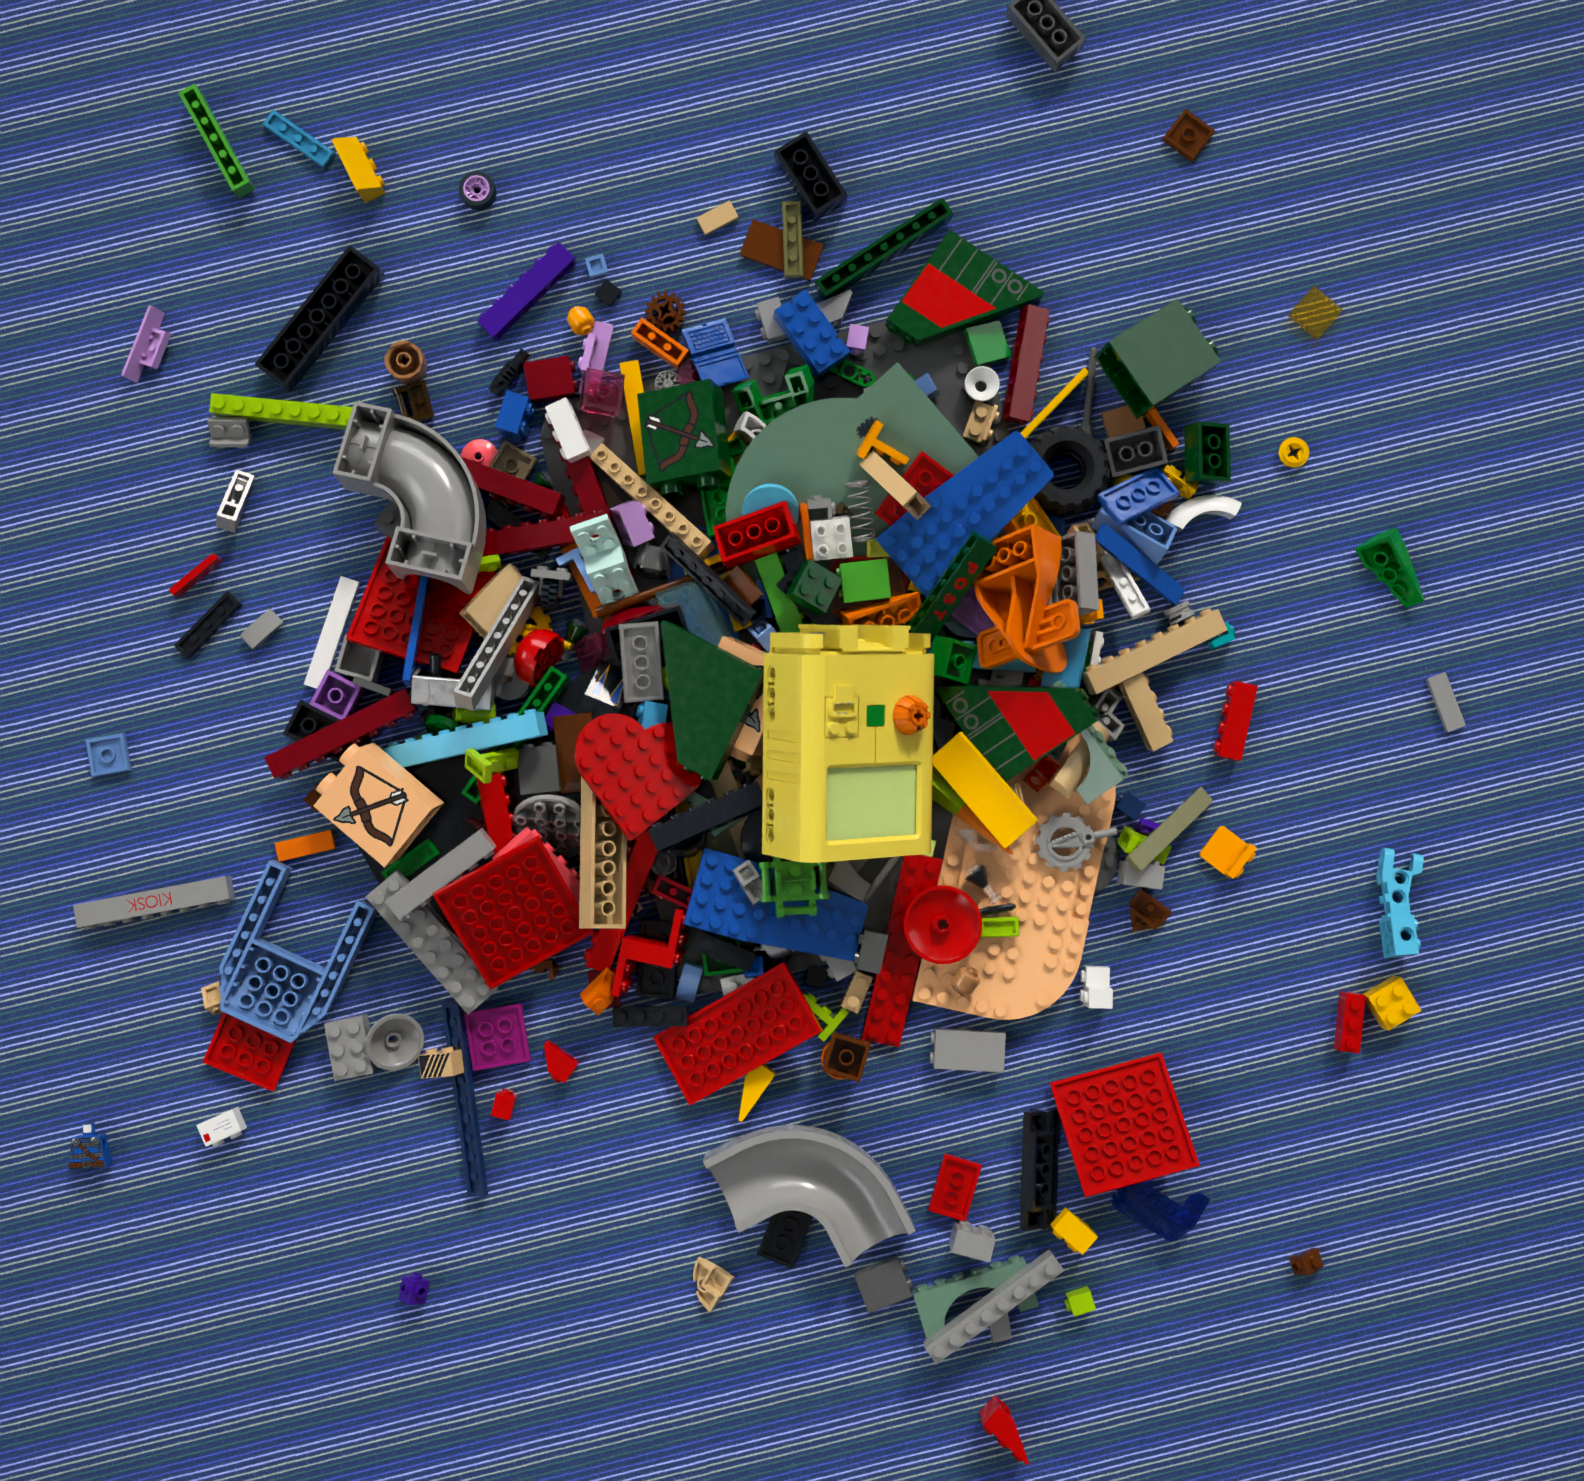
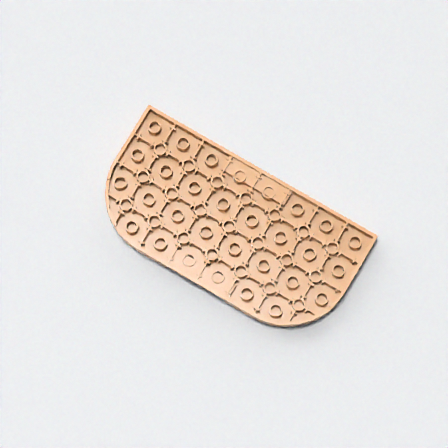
M1081 733L1066 742L1068 744L1057 761L1046 755L1006 781L1008 785L1020 783L1024 804L1039 820L1009 846L1013 851L1012 855L954 814L952 815L937 886L947 885L964 891L974 900L979 909L1007 903L1015 904L1016 908L1012 911L995 913L993 915H981V917L1018 916L1019 936L980 938L978 944L968 956L951 964H936L921 958L912 996L913 1001L992 1019L1012 1020L1028 1017L1048 1008L1069 988L1075 978L1082 958L1089 925V914L1107 837L1095 839L1094 848L1091 847L1089 852L1092 854L1088 861L1084 860L1080 868L1074 869V867L1068 868V871H1059L1060 867L1054 866V868L1046 865L1048 861L1044 857L1040 858L1037 852L1040 851L1039 844H1036V836L1039 837L1041 831L1038 829L1042 823L1046 824L1049 822V817L1053 815L1059 817L1062 816V813H1071L1070 816L1074 818L1076 816L1084 819L1083 823L1085 826L1089 825L1093 832L1110 828L1115 804L1116 786L1087 805L1076 788L1068 799L1049 785L1082 738ZM1089 769L1087 770V772L1085 773L1077 787L1080 786L1081 783L1085 780ZM1060 828L1053 833L1051 841L1073 832V830ZM1078 848L1052 849L1058 855L1070 856ZM981 865L985 866L988 885L984 888L965 879ZM962 966L967 968L972 966L979 972L980 984L970 995L961 996L952 988L951 978Z

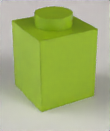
M1088 1286L1065 1293L1067 1297L1064 1300L1068 1312L1071 1311L1074 1317L1096 1310Z

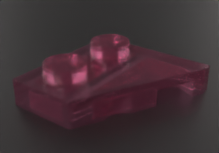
M602 631L595 632L577 641L575 644L573 643L583 674L598 666L608 650Z

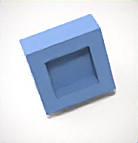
M603 254L585 258L591 279L609 274Z

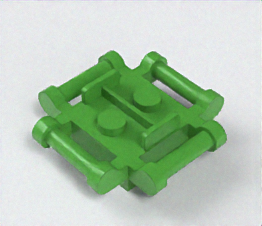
M774 856L773 862H759L763 892L761 902H775L777 918L784 917V915L798 914L816 916L817 906L815 900L830 899L826 868L828 862H781L780 858ZM819 866L820 894H815L816 878L814 867ZM769 868H772L773 896L770 895ZM808 901V906L784 907L783 902Z

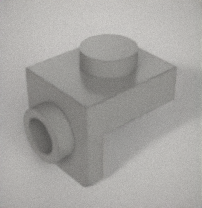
M822 495L810 496V500H806L808 509L826 508L827 518L832 519V514H835V503L831 502L830 498H822Z

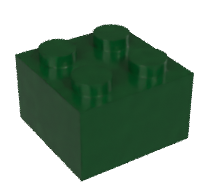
M809 559L802 562L785 597L812 613L821 615L826 613L843 579Z

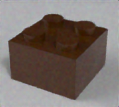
M833 1031L822 1071L860 1082L871 1042Z

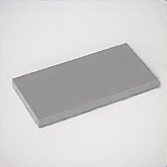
M658 621L619 624L624 702L664 700Z

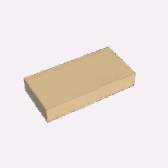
M729 200L698 216L696 219L704 235L707 236L736 221L739 217Z

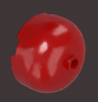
M536 629L528 633L517 645L513 660L514 670L519 679L536 688L551 665L555 667L556 661L560 662L564 651V639L548 629Z

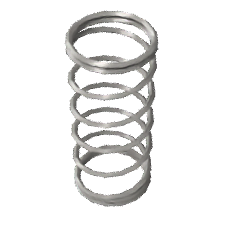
M859 480L845 483L846 488L869 489L864 492L849 495L846 497L870 499L869 501L861 504L848 506V509L871 510L864 514L849 517V519L872 520L867 524L850 528L851 530L860 529L873 531L872 533L866 535L852 537V542H864L876 539L874 535V529L860 528L863 526L870 525L874 522L872 518L860 517L871 513L873 509L869 507H857L867 504L872 500L869 497L857 496L867 493L871 490L869 487L865 486L870 484L869 480Z

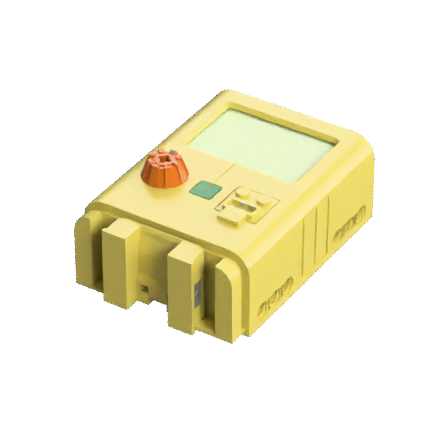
M798 624L800 632H770V653H764L762 854L796 862L820 863L931 853L934 654L926 653V648H930L931 634L909 633L911 626Z

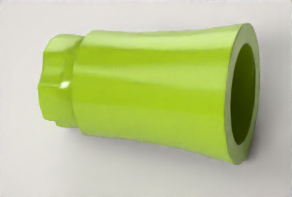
M495 703L490 710L479 709L471 711L457 707L452 709V720L464 724L481 721L487 724L490 723L489 719L496 718Z

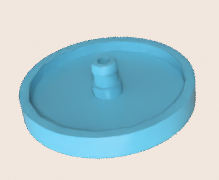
M763 484L752 489L745 497L742 506V516L786 501L797 524L799 506L795 496L787 488L778 484Z

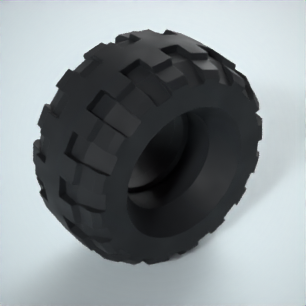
M1057 426L1041 433L1030 443L1047 465L1056 456H1066L1073 459L1081 470V479L1075 487L1060 489L1049 481L1034 496V499L1038 501L1046 514L1062 517L1080 514L1098 501L1096 499L1097 495L1105 491L1110 476L1108 455L1105 453L1101 442L1084 429L1080 430L1074 426Z

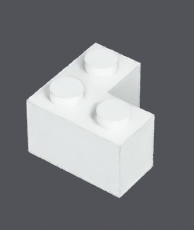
M1084 966L1083 970L1080 971V981L1083 982V990H1080V1001H1083V1005L1088 1008L1113 1009L1110 968L1107 966Z

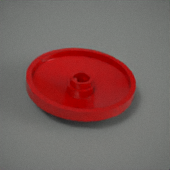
M947 885L932 886L918 893L909 903L903 920L904 934L912 950L924 960L936 964H951L964 959L978 944L982 933V917L974 900L964 891Z

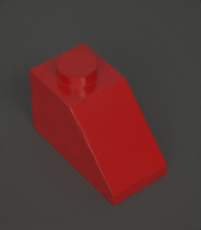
M547 1040L544 1044L548 1072L551 1074L550 1077L558 1083H565L579 1064V1061L550 1040Z

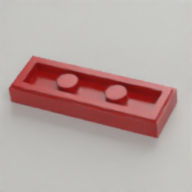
M211 554L169 589L170 593L173 596L181 597L220 565L223 560L220 556Z

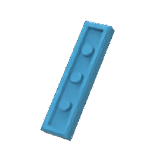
M274 109L262 124L266 129L324 169L327 168L336 155L334 151Z

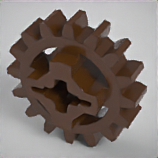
M667 291L662 296L660 292H657L658 297L651 296L652 303H646L649 308L645 309V314L649 315L646 317V320L648 322L652 321L651 324L659 330L663 329L665 334H667V329H670L673 333L675 326L679 329L681 328L679 322H685V318L682 317L687 314L686 310H682L685 308V303H680V296L675 299L674 292L670 296ZM674 304L678 308V313L675 310H673ZM666 310H669V313L663 315L662 311L665 312ZM653 312L658 315V320L654 318Z

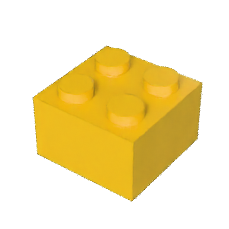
M1393 975L1363 994L1366 995L1365 1002L1380 1027L1388 1031L1422 1011L1403 979L1399 976Z

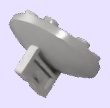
M537 795L522 801L516 807L512 819L516 835L528 826L531 830L535 828L541 834V840L544 843L549 842L553 848H556L554 852L566 853L580 846L581 806L576 803V797Z

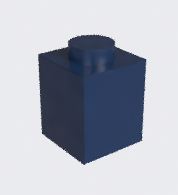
M1128 791L1120 792L1115 798L1116 804L1114 808L1131 821H1135L1146 807V804Z

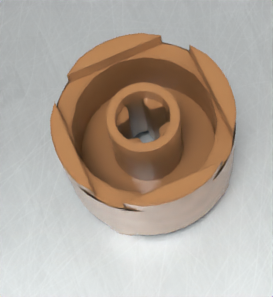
M398 341L390 346V349L385 354L384 361L387 370L397 381L411 384L425 377L427 360L423 352L415 344L409 341Z

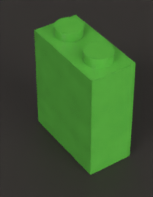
M887 558L839 564L840 568H836L837 576L843 579L841 582L842 587H839L838 590L839 599H843L844 603L891 598Z

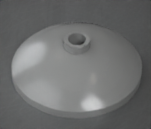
M390 1014L381 1018L371 1027L366 1038V1052L370 1060L377 1067L391 1071L400 1070L412 1064L420 1055L424 1045V1034L421 1026L415 1019L405 1014ZM391 1035H394V1038L392 1040H389V1037Z

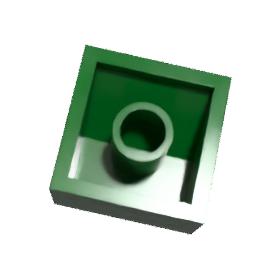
M935 636L931 653L934 654V676L968 684L977 646L952 638Z

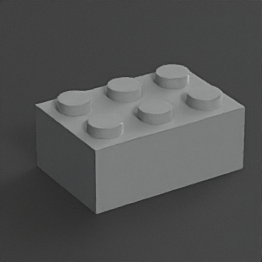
M368 1014L324 1023L334 1081L373 1074L378 1071L377 1066L370 1060L366 1052V1038L370 1030Z

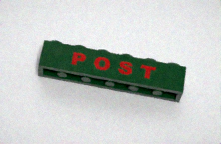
M975 530L971 532L907 626H911L910 631L912 633L931 634V642L935 636L939 635L943 625L949 621L952 612L961 604L966 592L972 588L973 582L984 571L987 562L994 557L998 547L992 540Z

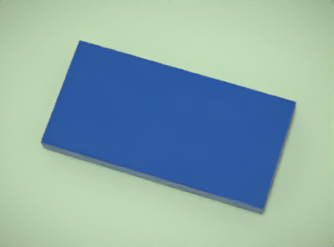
M1154 466L1099 493L1096 499L1114 521L1121 526L1177 498L1180 492L1160 468Z

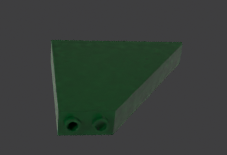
M662 620L661 630L677 762L682 764V768L686 771L699 773V777L705 781L718 780L764 685V671L670 621Z

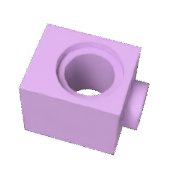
M850 324L846 346L850 350L851 355L860 356V354H865L869 327Z

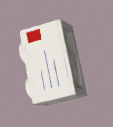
M236 1107L198 1124L197 1128L205 1147L211 1144L213 1147L224 1143V1138L230 1136L231 1139L242 1135L241 1131L246 1129L247 1126L239 1107Z

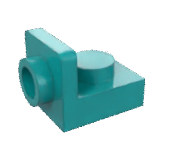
M1225 622L1227 631L1212 637V641L1207 643L1210 650L1235 639L1234 635L1236 633L1232 625Z

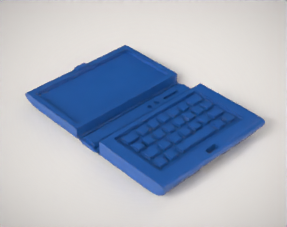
M726 318L681 329L700 381L711 379L721 387L749 379L742 358L735 347V340Z

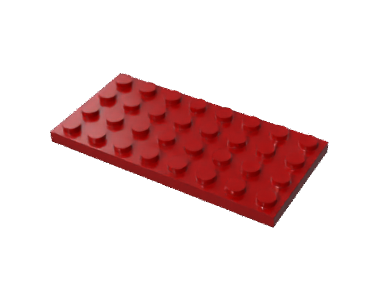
M783 962L690 1015L688 1026H671L655 1035L653 1039L690 1106L822 1032L823 1029L786 962Z

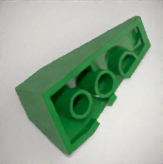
M1396 527L1378 533L1355 548L1363 565L1368 570L1371 569L1377 575V579L1380 582L1383 581L1390 588V592L1406 608L1425 601L1407 548Z

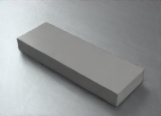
M1446 672L1427 678L1426 682L1445 732L1447 733L1466 726Z

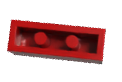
M1345 991L1339 992L1334 1049L1360 1054L1366 995Z

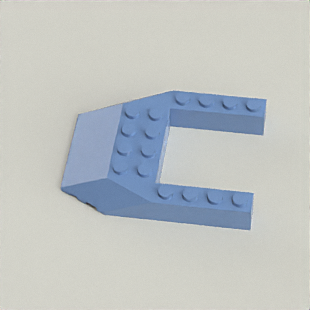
M269 860L219 966V974H221L220 1011L292 1043L329 1011L351 971L378 911L369 902L364 900L356 901L326 968L270 943L260 937L292 871V867L277 860Z

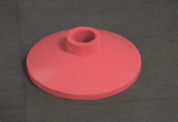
M476 439L469 442L463 448L461 457L489 467L498 451L491 442ZM477 454H482V458L480 460H477L475 458Z

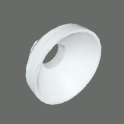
M984 366L972 369L967 374L964 383L968 396L979 402L992 399L997 394L1000 385L995 371ZM979 381L986 384V390L983 392H979L975 388V384Z

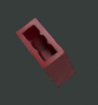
M569 355L523 363L528 395L533 404L561 400L565 397L567 399L577 397L576 391H579L577 379L574 380L573 377L576 367L574 361L570 360Z

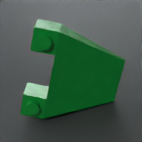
M808 364L790 369L786 373L785 379L789 388L786 391L762 397L756 379L738 384L732 393L740 412L743 414L747 411L755 415L767 426L789 410L813 402L814 380Z

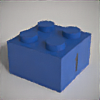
M508 390L506 391L495 428L501 435L523 441L524 437L528 436L530 429L528 423L535 415V408L530 398Z

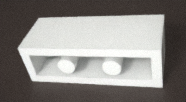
M565 397L546 406L547 413L545 417L549 425L552 424L554 427L552 433L556 442L560 441L562 446L560 453L563 459L573 463L591 455L592 452L570 401Z

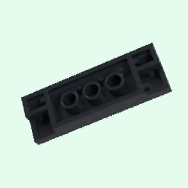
M1029 1109V1111H1024L1020 1230L1052 1228L1050 1224L1056 1218L1060 1119L1058 1110Z

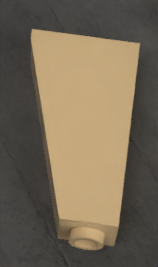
M873 450L859 464L917 520L931 507L909 483Z
M511 563L503 566L459 612L484 639L522 578L519 569L511 565Z

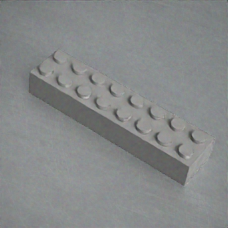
M400 869L396 870L366 896L367 900L464 1011L470 1014L496 992L500 985L490 990L458 936L429 903L423 907L418 905L414 908L416 912L407 919L405 916L400 920L397 918L385 900L410 881Z

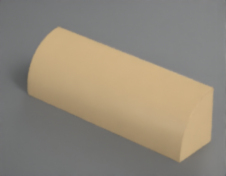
M1095 722L1092 725L1102 733L1106 743L1110 737L1108 731L1099 722ZM1083 736L1049 784L1068 799L1090 767V752Z

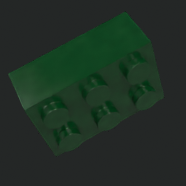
M1197 421L1185 425L1186 483L1219 485L1230 482L1229 424Z

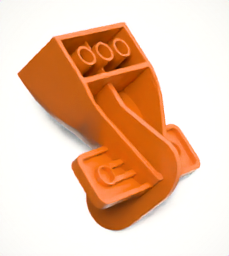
M1031 524L993 540L992 542L998 547L996 553L987 562L984 571L973 582L976 597L981 607L995 624L994 627L978 634V658L980 666L986 669H992L1020 659L1030 666L1056 674L1063 671L1067 665V654L1063 642L1076 638L1080 633L1078 605L1071 599H1065L1048 605L1060 568L1061 537L1035 524Z

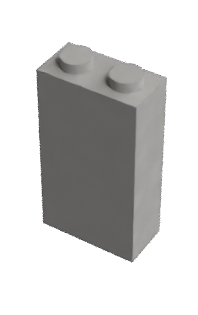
M934 1028L930 1038V1043L934 1044L933 1052H930L929 1062L933 1064L934 1069L1004 1072L1006 1033L1004 1031Z

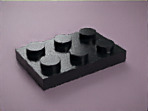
M787 362L778 393L789 390L785 375L790 369L800 367L801 365ZM810 370L814 380L813 402L837 398L842 377L825 373L817 379Z

